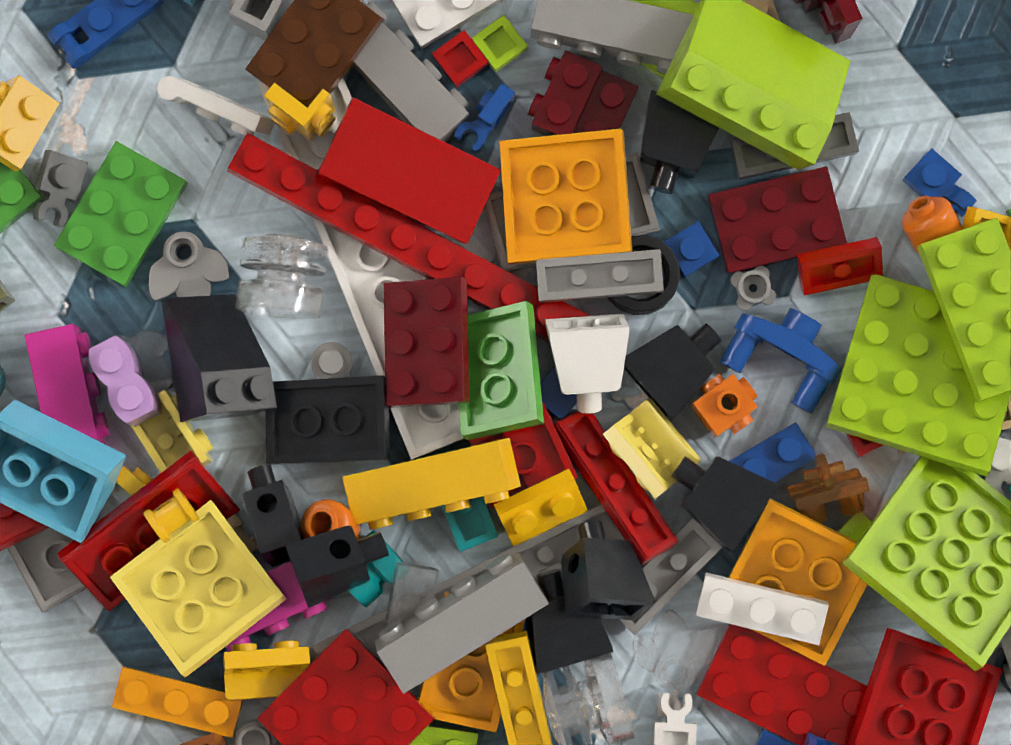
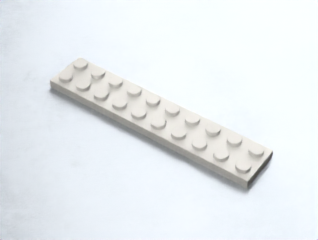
M344 78L340 80L330 94L336 109L333 114L336 120L323 137L316 135L312 142H310L297 131L289 135L275 124L286 153L316 170L319 169L352 98ZM260 82L258 85L264 97L269 87ZM264 97V100H265L266 105H267L268 110H269L270 107H269V105H268V103H267V101H266V99H265V97ZM313 218L376 375L385 376L383 283L425 280L426 277ZM458 404L390 408L411 460L465 439L461 436Z

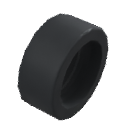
M648 235L631 236L632 252L661 250L665 277L663 282L664 293H656V295L647 299H635L629 296L607 298L621 311L632 315H649L662 309L674 296L680 281L679 263L673 250L662 240Z

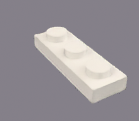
M705 573L696 616L819 645L829 603L824 600Z

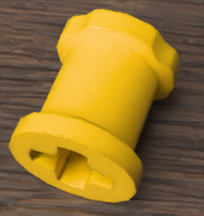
M179 488L173 491L172 498L155 510L147 509L143 512L153 530L164 543L170 540V534L190 520L196 522L200 519Z

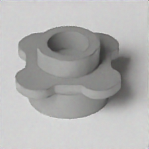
M757 266L754 270L746 273L737 271L732 275L730 283L736 288L738 295L736 305L739 309L748 311L754 305L761 303L770 305L774 302L776 293L771 289L770 271L766 267ZM750 285H755L757 290L751 292L749 289Z

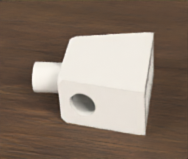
M624 314L545 319L555 371L562 394H577V410L581 413L601 411V392L618 391L621 388L629 337V326Z

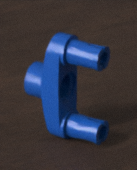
M789 308L780 325L742 313L734 326L737 331L720 360L721 364L737 373H741L758 342L763 344L765 341L807 365L808 373L791 403L810 414L814 412L829 384H834L842 371V368L832 358L812 344L822 325L793 308Z

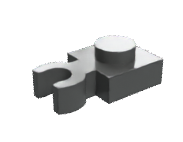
M45 150L34 190L44 192L45 195L44 199L35 205L33 219L44 220L46 210L52 208L55 211L53 225L57 227L65 225L68 219L65 201H78L88 162L52 150Z

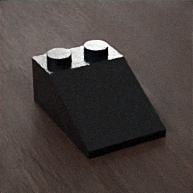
M235 294L161 299L180 422L250 416L277 408L270 365Z

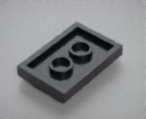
M384 375L273 382L277 408L265 411L266 464L285 465L390 459L389 407L386 406Z

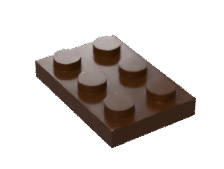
M294 0L245 70L269 88L273 83H276L308 108L322 89L329 94L333 92L381 25L384 18L360 0Z

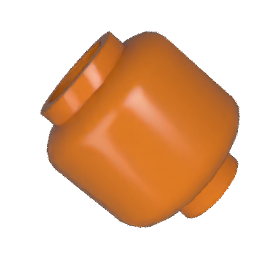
M921 196L910 203L909 209L904 213L901 221L903 230L917 253H919L917 247L920 244L963 230L951 203L943 197Z
M322 499L312 503L305 510L301 519L300 531L303 539L344 526H352L358 540L361 533V524L356 525L349 506L333 499Z

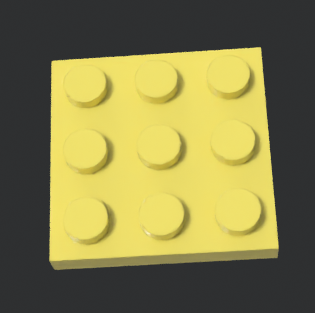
M212 500L196 511L200 518L198 521L193 522L190 520L170 534V540L166 543L159 539L110 577L184 677L195 671L286 600V597Z

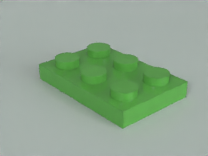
M115 141L54 246L127 288L188 182Z
M523 301L468 315L470 403H458L461 436L467 440L544 424L533 305Z

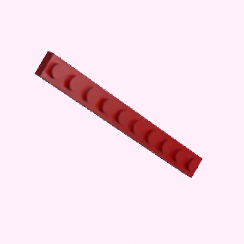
M249 133L244 137L228 166V173L428 279L460 276L466 278L467 300L486 310L523 301L529 302L533 305L536 336L548 343L545 319L590 316L564 301L540 303L538 287L390 208L316 174L318 170Z

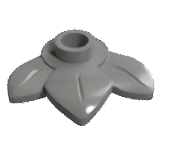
M177 232L171 235L165 242L163 257L151 266L148 284L149 291L155 301L166 298L173 293H176L177 297L210 296L211 282L228 280L229 269L224 257L216 250L205 248L196 235L190 232ZM189 246L191 248V256L188 259L181 260L178 258L177 252L180 247Z

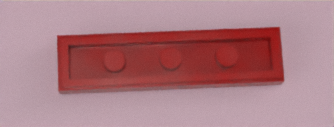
M576 411L554 424L566 452L625 541H629L633 545L641 565L673 548L679 542L645 490L637 482L629 466L623 459L613 453L608 440L603 435L605 431L593 413Z

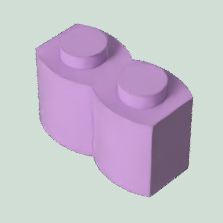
M115 335L89 349L91 367L99 380L108 386L110 405L122 421L136 427L161 414L159 396L152 384L142 377L143 370L140 358L130 344Z

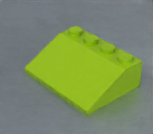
M701 0L656 94L799 170L815 165L833 126L851 60L742 0Z

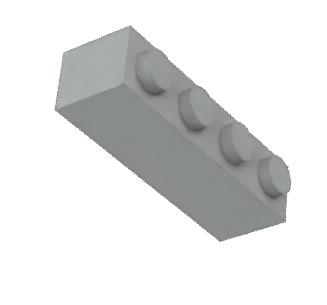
M360 0L383 17L384 20L351 66L405 123L447 143L455 135V131L460 124L470 121L469 113L466 110L470 106L469 103L455 88L448 91L438 81L442 77L441 73L428 59L421 62L411 52L415 47L401 30L398 29L395 33L391 31L384 23L387 16L375 2L370 0L366 4L363 0Z
M537 0L530 38L538 39V45L550 49H561V45L577 48V53L586 57L600 58L601 54L617 57L618 63L626 66L640 67L641 63L655 65L658 72L666 74L694 15L629 0Z
M518 552L511 557L509 554L499 556L487 566V572L475 579L469 576L460 580L451 588L452 593L440 601H437L436 598L428 600L415 610L416 615L403 624L400 621H395L379 632L380 638L375 640L376 652L403 694L549 604L545 594Z

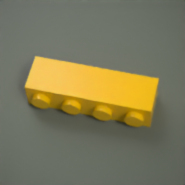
M510 438L342 477L349 508L356 525L368 522L369 530L393 525L392 517L406 514L407 521L432 516L430 508L442 505L445 506L446 513L469 508V499L483 496L485 504L509 499L508 490L521 487Z

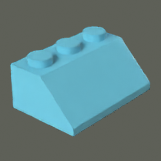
M14 400L0 412V503L82 543L112 493L127 455Z

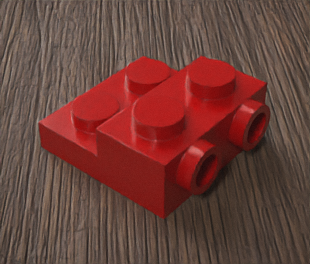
M544 402L542 403L544 424L469 440L471 446L510 438L521 487L508 490L509 497L567 469L571 471L575 480L578 479ZM500 501L489 503L491 509L495 508L494 504Z

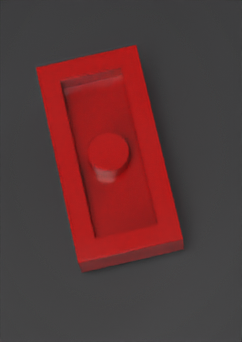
M877 237L797 254L799 282L804 296L869 282L871 275L883 276L882 246Z

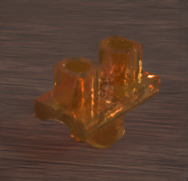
M823 453L814 456L816 468L802 471L805 482L786 487L789 499L799 513L819 523H824L828 520L824 503L838 500L839 508L843 515L864 512V492L870 491L867 478L862 477L858 468L845 471L842 460L828 464Z

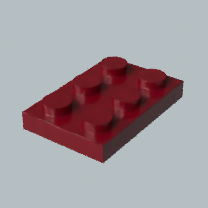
M827 166L708 195L727 275L734 274L737 271L742 272L755 269L757 266H767L796 259L797 254L847 243Z
M460 276L383 283L386 406L398 408L470 403L467 279Z

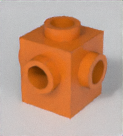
M718 374L700 387L704 395L690 405L705 428L715 439L727 429L736 434L754 421L749 413L758 407L753 401L758 396L744 377L738 380L732 374L724 380L721 374ZM722 398L731 401L732 410H727L722 406Z

